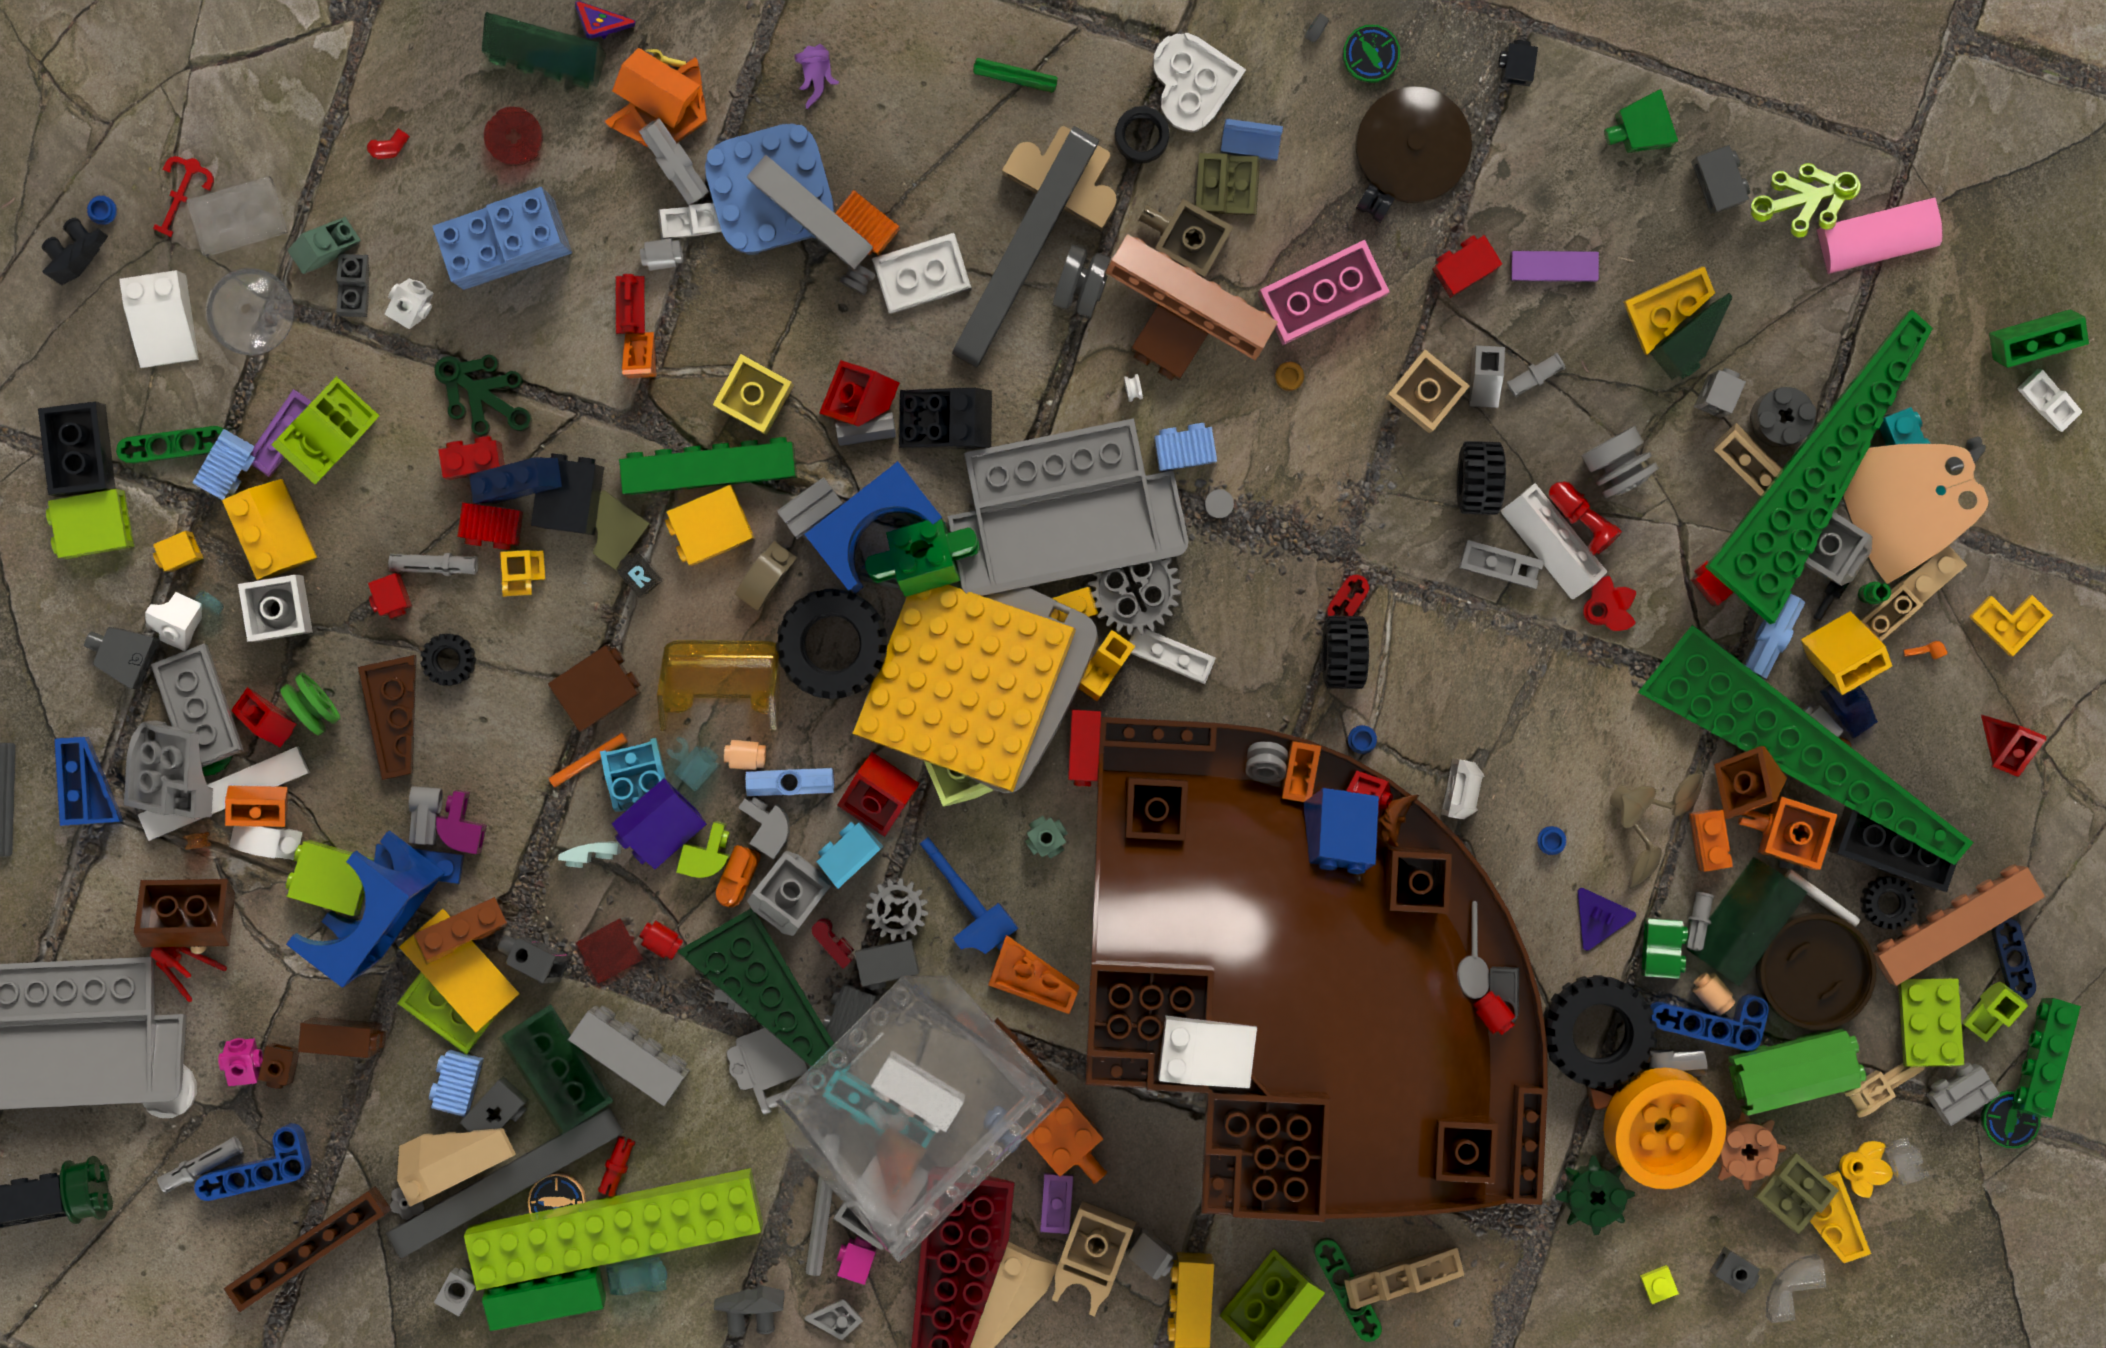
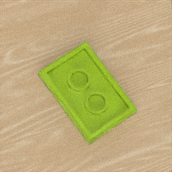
M422 972L419 973L397 1003L466 1055L495 1019L494 1017L480 1031L475 1033Z

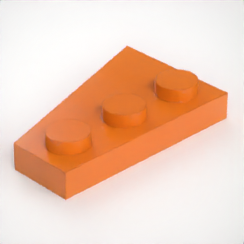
M1007 935L988 986L1067 1014L1071 1012L1080 987Z

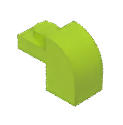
M718 821L713 822L707 848L688 843L683 844L676 873L696 878H705L722 870L731 856L730 854L720 852L721 847L726 848L730 832L726 831L727 824Z
M1997 982L1980 996L1981 1001L1962 1022L1967 1028L1987 1042L2003 1023L2010 1027L2028 1007V1004L2004 983Z

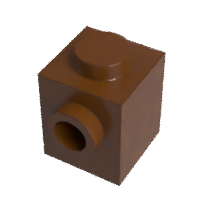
M277 1043L266 1045L258 1080L266 1081V1086L276 1089H283V1086L293 1083L300 1053L298 1048Z

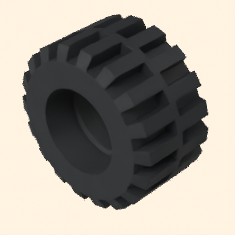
M1465 441L1460 449L1457 468V501L1462 514L1498 515L1503 505L1506 481V461L1502 444L1500 442Z
M1328 616L1324 624L1322 641L1324 683L1327 688L1363 689L1367 681L1369 667V632L1367 622L1363 616Z

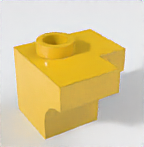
M523 550L499 553L502 597L532 595L531 581L545 580L543 551Z

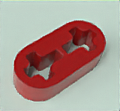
M1361 575L1347 577L1328 604L1326 609L1327 617L1334 616L1333 606L1339 607L1344 600L1348 602L1344 609L1345 613H1347V616H1353L1368 594V581ZM1359 580L1362 582L1360 588L1363 589V592L1361 594L1357 592L1351 599L1348 598L1347 595L1351 591V587L1348 586L1349 582L1355 583Z

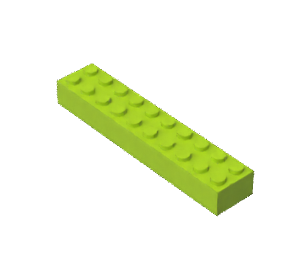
M749 1168L541 1212L469 1225L464 1234L476 1291L758 1234L762 1231L763 1219L752 1169Z

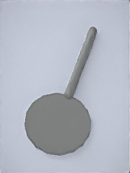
M1476 901L1472 902V956H1466L1462 959L1457 970L1461 991L1472 999L1483 997L1490 986L1489 969L1486 963L1478 957Z

